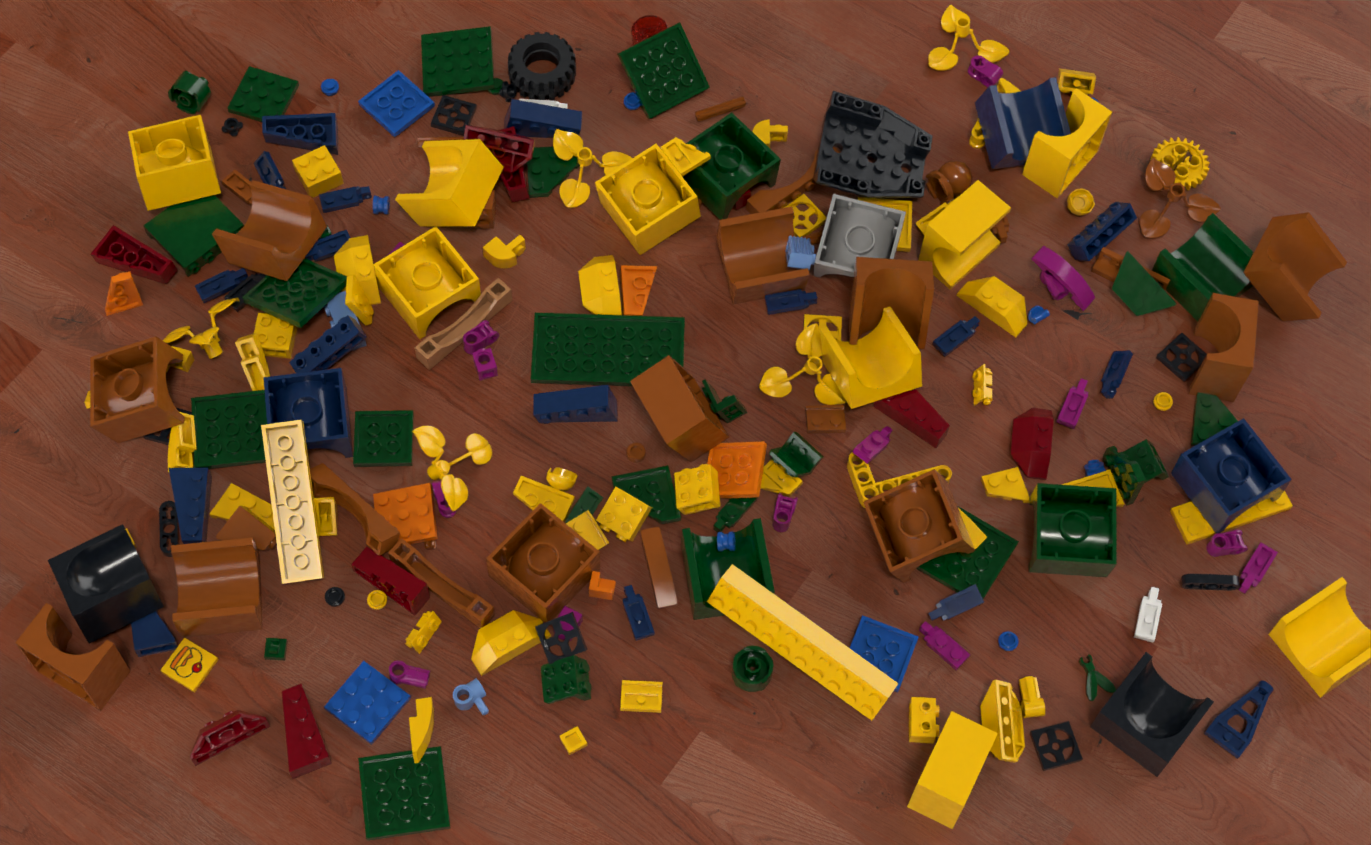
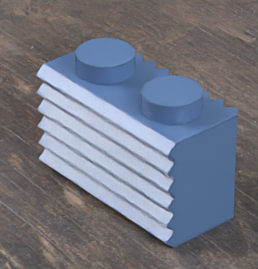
M790 235L785 250L787 267L797 269L808 268L810 270L816 258L814 245H811L810 238H799L798 236L795 237V235L792 237Z

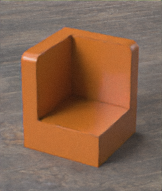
M592 571L589 597L613 600L616 582L600 578V572Z

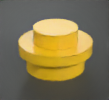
M1161 392L1154 397L1153 403L1157 409L1166 411L1172 407L1173 399L1170 394Z
M374 590L368 595L367 603L372 609H382L387 604V596L381 590Z

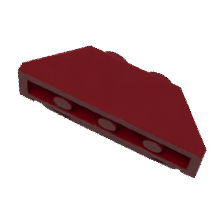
M466 125L463 140L480 139L504 167L503 171L512 173L532 159L535 140L525 136L472 125Z
M1031 408L1013 419L1010 455L1027 478L1047 479L1052 450L1054 421L1052 410Z
M241 710L229 711L223 715V718L217 721H210L204 725V728L200 729L190 758L194 765L197 766L269 728L270 725L264 716Z

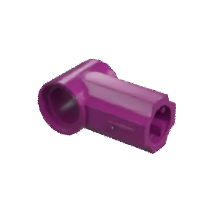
M1041 270L1039 278L1042 283L1046 284L1054 300L1063 299L1069 294V291L1052 274L1047 273L1049 272L1048 270L1045 272Z
M399 660L390 664L389 677L394 684L404 683L426 689L430 676L429 670L409 666ZM395 670H402L403 674L395 675L393 672Z

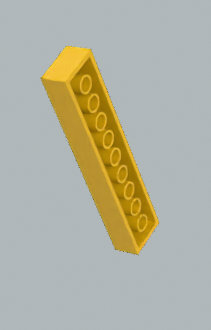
M733 564L721 577L707 600L714 608L718 609L871 721L898 685L892 678Z

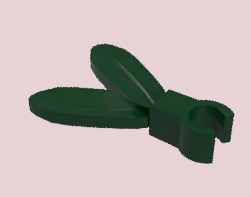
M1088 654L1086 657L1089 663H1085L1081 657L1079 664L1087 674L1086 695L1090 701L1095 700L1097 685L1106 692L1115 693L1116 688L1114 684L1095 670L1092 656Z

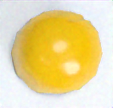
M1083 188L1072 191L1067 199L1068 209L1077 216L1089 214L1095 206L1092 194Z
M556 467L553 472H551L552 468L548 470L546 475L547 482L551 487L560 491L571 489L578 477L576 473Z

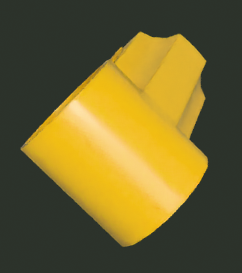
M1028 676L1019 679L1023 718L1045 716V703L1043 698H1040L1037 677Z

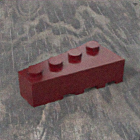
M509 127L499 130L512 134H517L515 127ZM524 165L514 173L502 170L499 178L511 201L516 202L529 199Z
M114 225L91 253V256L98 264L124 272H131V274L167 284L178 270L170 259Z
M916 389L874 402L876 409L934 448H937L947 436L950 425Z
M368 547L351 564L353 572L378 590L383 591L389 598L414 616L430 599L427 583L402 569L393 561L386 559L382 555L379 556Z
M302 684L283 690L282 701L289 773L292 779H295L332 763Z

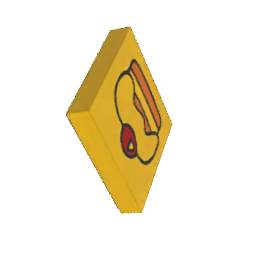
M184 638L160 671L195 693L219 659Z

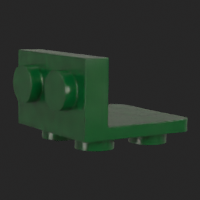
M793 432L782 447L769 451L772 460L779 465L781 464L786 469V473L791 477L811 474L824 457L797 432Z
M572 655L557 660L552 664L542 665L541 677L544 702L551 704L571 697H576L583 701L591 699L592 688L589 682V665L587 660Z

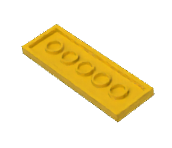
M1284 490L1276 501L1272 502L1268 498L1246 510L1233 520L1223 532L1287 511L1293 505ZM1192 501L1171 508L1170 513L1186 545L1216 534Z

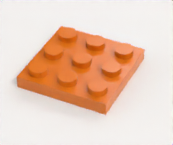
M765 441L720 443L709 450L707 464H711L718 471L720 498L759 497L767 448Z
M430 483L373 494L374 509L392 526L397 528L400 532L398 541L402 538L411 545L438 539L433 491Z

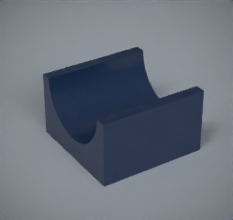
M1056 77L1049 78L1044 83L1031 89L1015 93H998L997 86L991 85L975 102L992 169L1025 165L1034 135L1038 131L1050 136H1066L1071 134Z
M342 368L263 377L267 424L302 420L304 422L307 449H332L342 453L345 458L353 457L347 387Z
M1244 418L1182 453L1171 472L1172 476L1216 534L1223 532L1233 520L1257 503L1268 498L1272 502L1279 499L1292 480Z

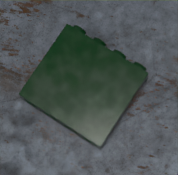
M215 195L171 205L143 226L146 234L151 239L154 238L184 269L186 276L189 277L222 253L212 235L215 229L236 234L244 227V224Z

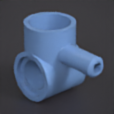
M477 678L454 689L453 699L458 709L468 710L475 703L482 715L489 713V709L482 700L486 696V692ZM463 694L469 696L465 701H461L458 698Z

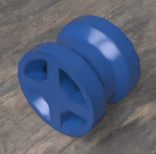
M374 196L373 214L383 212L388 215L390 210L389 196L384 198Z
M730 531L728 534L723 532L717 533L719 552H723L725 549L735 551L734 531Z

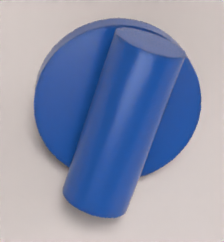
M1037 305L1029 311L1028 319L1031 323L1036 324L1048 317L1050 313L1047 309L1044 310L1041 306Z
M1096 459L1088 461V464L1084 466L1086 477L1106 471L1104 463Z

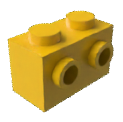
M1059 68L1057 83L1060 92L1070 93V91L1073 92L1077 88L1086 95L1093 94L1096 82L1095 73Z
M911 697L909 702V742L933 744L935 738L939 737V725H936V717H939V705H936V698Z

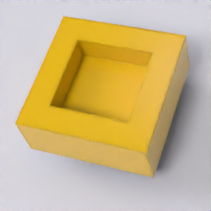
M578 726L559 736L569 755L587 746V742Z

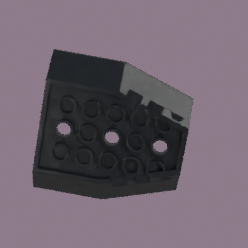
M833 91L824 115L813 175L814 180L818 184L866 198H923L926 181L922 180L925 159L931 150L933 136L883 105ZM833 147H838L841 152H835ZM867 157H872L875 163L868 161ZM901 167H906L909 173L904 172Z

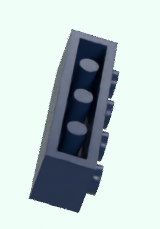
M1118 201L1113 202L1105 212L1099 214L1097 219L1088 224L1080 234L1074 236L1073 240L1067 244L1074 259L1090 261L1103 247H1106L1134 222L1137 216L1131 204Z
M347 315L341 318L334 327L326 330L319 339L311 342L304 351L297 353L289 363L296 373L327 370L366 339L367 336L358 322Z

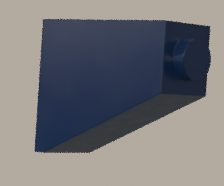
M156 611L131 623L134 650L138 657L176 650L179 646Z

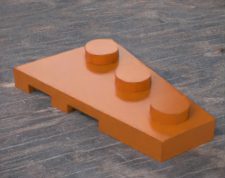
M621 265L620 280L623 315L643 316L657 266Z
M122 272L111 277L105 307L106 316L143 306L131 272Z

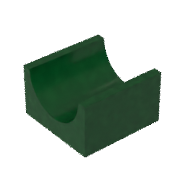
M732 112L686 143L695 146L697 150L703 153L708 152L711 155L710 160L687 173L683 178L697 195L698 199L720 220L728 218L737 200L755 184L763 181L770 188L776 185L781 159Z
M1212 213L1207 217L1200 229L1177 250L1170 253L1166 248L1159 253L1152 271L1170 279L1166 291L1199 321L1213 293L1239 297L1253 287V284L1243 272L1254 252Z
M1037 483L1029 497V505H1032L1034 510V541L1029 572L1108 577L1117 565L1116 488Z
M761 518L753 519L746 528L734 532L735 551L725 549L723 552H719L717 536H700L691 532L690 528L682 529L681 550L693 620L726 616L709 604L707 600L721 577L732 564L775 594Z

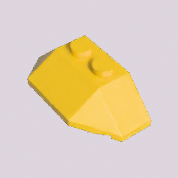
M368 235L349 238L334 255L336 271L345 276L354 274L370 305L381 304ZM346 286L341 290V292L346 291Z
M613 255L594 257L578 271L582 304L592 314L622 315Z
M995 276L968 281L956 295L1015 338L1027 326L1025 297Z
M513 610L480 628L471 657L480 675H485L541 643L535 626L543 624V621ZM548 629L545 631L546 639L551 637Z
M993 680L981 704L982 726L998 733L990 752L999 760L1016 763L1025 748L1022 708L1012 691L1011 683Z

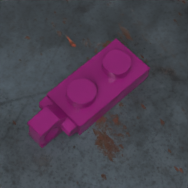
M1081 378L1077 387L1072 386L1070 388L1057 423L1075 429L1088 397V392L1084 391L1087 380Z
M886 426L881 432L878 430L873 431L854 448L853 453L868 464L887 448L890 442L889 437L893 430Z
M1260 542L1241 573L1240 579L1244 581L1238 590L1245 594L1251 585L1256 587L1278 552Z
M926 621L920 626L919 631L925 636L926 645L956 671L970 657V654L941 628L939 629L937 626L933 628Z

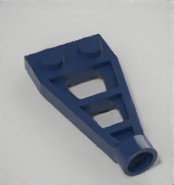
M1259 681L1253 690L1219 714L1204 734L1238 759L1252 741L1268 697L1274 691L1273 687L1266 681ZM1249 700L1258 706L1253 716L1242 709V706ZM1234 715H1240L1247 721L1245 731L1241 734L1228 725V720Z

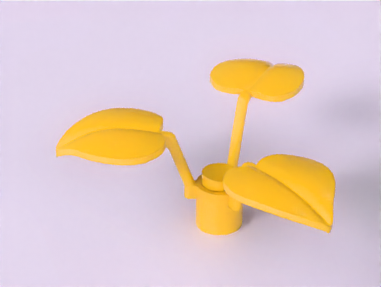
M949 5L942 16L941 27L949 33L956 31L950 51L945 47L933 49L928 56L929 66L935 70L943 71L953 68L958 62V56L953 54L958 37L966 38L969 34L976 49L979 50L978 56L984 57L991 63L1000 61L1010 51L1007 47L994 40H984L981 42V46H979L973 34V29H970L969 16L956 9L953 5Z
M556 129L554 133L553 147L555 154L565 161L575 156L580 165L578 182L575 179H567L561 184L559 189L560 197L567 208L578 207L589 198L590 187L586 183H581L583 168L589 166L592 160L601 168H604V174L607 175L632 159L629 155L612 151L602 156L603 164H601L595 155H592L589 148L583 147V140L579 135Z
M239 298L223 300L208 310L213 328L207 329L195 336L189 330L190 326H183L169 333L163 341L169 343L183 335H190L192 338L189 340V343L199 344L206 351L209 359L217 357L223 350L218 343L220 341L217 334L219 327H216L214 317L233 302H240Z
M817 323L805 328L796 340L798 353L808 355V361L804 364V367L788 378L784 369L771 367L763 374L759 384L760 390L766 395L781 398L791 392L792 385L789 382L803 372L809 375L817 374L819 384L814 389L817 400L824 405L846 403L844 396L830 374H826L821 379L822 372L820 369L823 363L819 357L822 356L820 329Z
M432 426L418 427L412 432L417 437L421 449L429 457H436L432 461V465L428 467L427 473L431 479L441 480V488L452 512L456 511L467 500L468 489L462 479H454L452 474H448L450 466L470 455L474 463L483 465L491 459L492 448L483 436L475 433L471 434L465 441L469 452L448 463L447 461L439 460L444 452L442 449L445 445L443 434Z

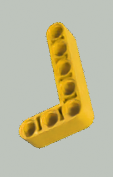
M853 452L849 455L847 469L857 497L864 508L863 502L868 500L865 495L875 497L883 493V490H890L933 469L940 475H944L948 484L952 476V471L948 466L940 465L875 483L869 464ZM853 461H858L861 464L856 465L853 463ZM859 478H865L867 481L862 482Z

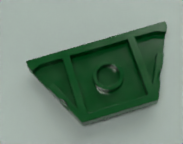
M1127 251L1112 290L1136 316L1175 306L1177 303Z

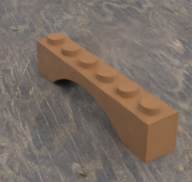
M497 278L484 289L476 302L457 321L444 330L428 336L415 347L416 358L427 369L433 368L463 342V336L466 332L476 327L480 322L490 320L512 301L511 289L502 280Z

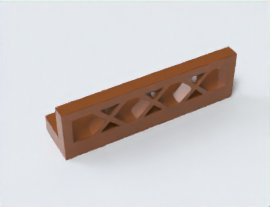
M1103 247L1091 272L1114 283L1124 257ZM1143 266L1155 280L1164 284L1158 283L1166 290L1170 279Z

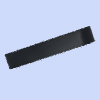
M165 501L159 508L160 549L167 557H173L171 550L168 551L166 548L169 546L168 539H171L172 545H180L179 523L176 506L173 501ZM169 507L172 508V511H170L171 519H168V515L166 513ZM167 525L175 526L173 532H164V528Z
M1185 574L1181 577L1184 589L1223 591L1239 589V577L1236 575Z

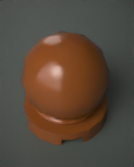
M952 160L942 165L938 171L933 170L925 176L929 181L926 183L929 193L934 199L938 198L941 201V205L945 202L947 204L950 203L954 196H960L971 186L973 178L971 170L965 163Z

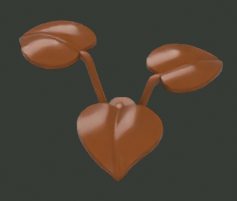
M1155 158L1149 162L1145 172L1147 186L1153 191H1159L1162 188L1169 190L1167 194L1169 201L1161 214L1157 210L1150 209L1141 215L1139 225L1144 237L1155 239L1168 232L1171 222L1163 215L1172 202H1178L1181 198H1183L1185 206L1189 207L1188 216L1196 222H1205L1209 215L1212 213L1217 214L1221 207L1213 199L1203 194H1193L1187 202L1184 186L1180 183H1174L1176 175L1173 169Z

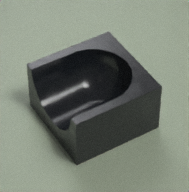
M123 524L48 560L72 616L89 644L164 607Z
M1145 652L1101 709L1090 727L1158 777L1214 701L1208 697L1205 699L1191 698L1174 689L1155 670L1152 663L1153 656Z

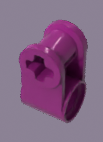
M977 55L971 59L968 74L986 87L995 85L1003 75V70L998 65L991 63L984 57Z
M488 320L480 322L476 327L464 334L463 344L466 353L472 355L473 352L493 344L499 338V333L489 326Z
M441 480L432 482L440 514L445 518L453 517L456 511L452 512L450 506L445 507L448 503L441 488Z
M782 493L778 494L772 523L773 528L777 532H786L789 529L798 497L790 498L783 496ZM778 519H784L786 522H780Z
M1242 530L1215 534L1207 544V552L1211 556L1218 557L1241 554L1247 551L1248 548L1244 545L1242 539Z

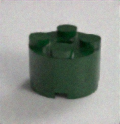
M183 71L169 89V99L172 102L175 101L178 104L176 107L183 112L195 114L197 111L200 112L211 96L208 86L209 82L204 77L199 78L188 71Z
M745 647L735 655L733 660L732 678L735 685L748 692L764 690L772 678L773 660L762 647Z

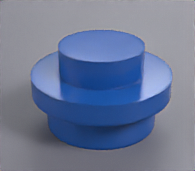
M326 79L321 84V90L327 96H333L338 92L339 84L334 79Z
M631 92L625 96L624 105L626 108L635 110L641 106L636 93Z
M1006 631L999 636L998 643L1003 650L1013 651L1017 648L1019 640L1016 634Z

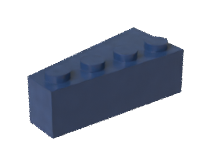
M511 99L504 119V129L515 127L517 135L537 138H554L556 129L579 135L582 111Z
M335 113L262 116V133L265 142L312 151L325 145L330 154L338 155V122Z
M169 468L183 544L207 542L212 476L209 469Z

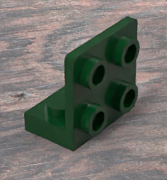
M706 379L702 380L705 386L702 390L705 396L712 402L710 406L713 412L717 413L720 420L724 419L727 423H730L748 413L745 406L735 395L727 396L721 401L716 390Z
M1147 439L1123 451V453L1129 456V461H1136L1139 464L1146 479L1145 483L1156 477L1162 480L1170 477L1153 443Z

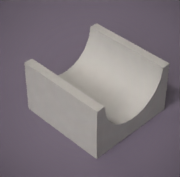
M833 194L814 263L813 276L821 278L825 274H840L854 277L856 257L895 259L906 212Z

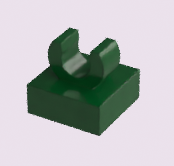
M266 638L265 660L285 661L287 639Z

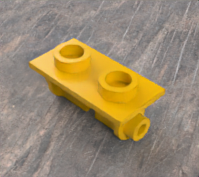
M985 364L973 373L974 390L972 395L974 397V405H977L979 402H983L984 405H990L993 401L992 389L986 387L992 386L993 373L991 369L985 368Z
M434 611L423 613L416 624L420 628L419 631L413 628L405 639V645L409 648L413 647L418 654L426 647L428 641L442 622Z

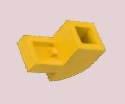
M770 119L757 123L752 132L770 148V141L787 142L788 126L770 125Z
M519 235L509 244L505 245L498 237H495L482 247L483 257L495 267L511 268L517 265L516 256H520L526 249L525 239Z

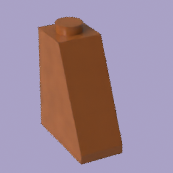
M239 506L216 535V538L219 540L253 537L257 549L269 551L277 546L275 530L246 506Z

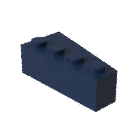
M608 385L534 394L533 415L539 423L544 424L554 422H618L617 399Z

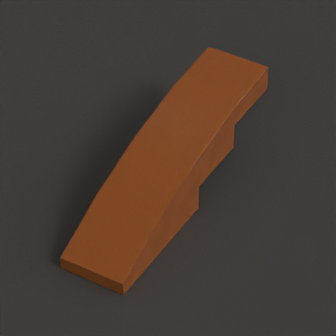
M660 527L640 530L657 608L678 604Z

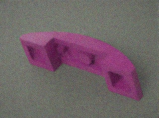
M1042 246L1031 258L1044 272L1048 270L1072 294L1071 299L1083 311L1095 299L1094 293L1083 277L1054 251Z

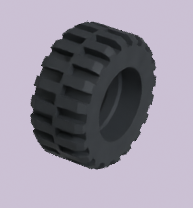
M534 32V35H525L524 39L520 38L516 41V45L512 46L511 52L508 55L510 82L515 86L516 92H520V95L525 98L528 96L529 99L555 100V97L563 96L564 91L568 92L571 89V85L575 82L576 58L573 48L564 38L560 39V36L556 34L550 35L549 32H544V34ZM538 60L551 61L557 65L554 70L548 73H535L527 68L531 63Z

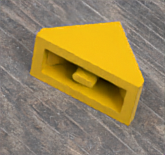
M314 498L319 536L337 535L338 508L335 498Z

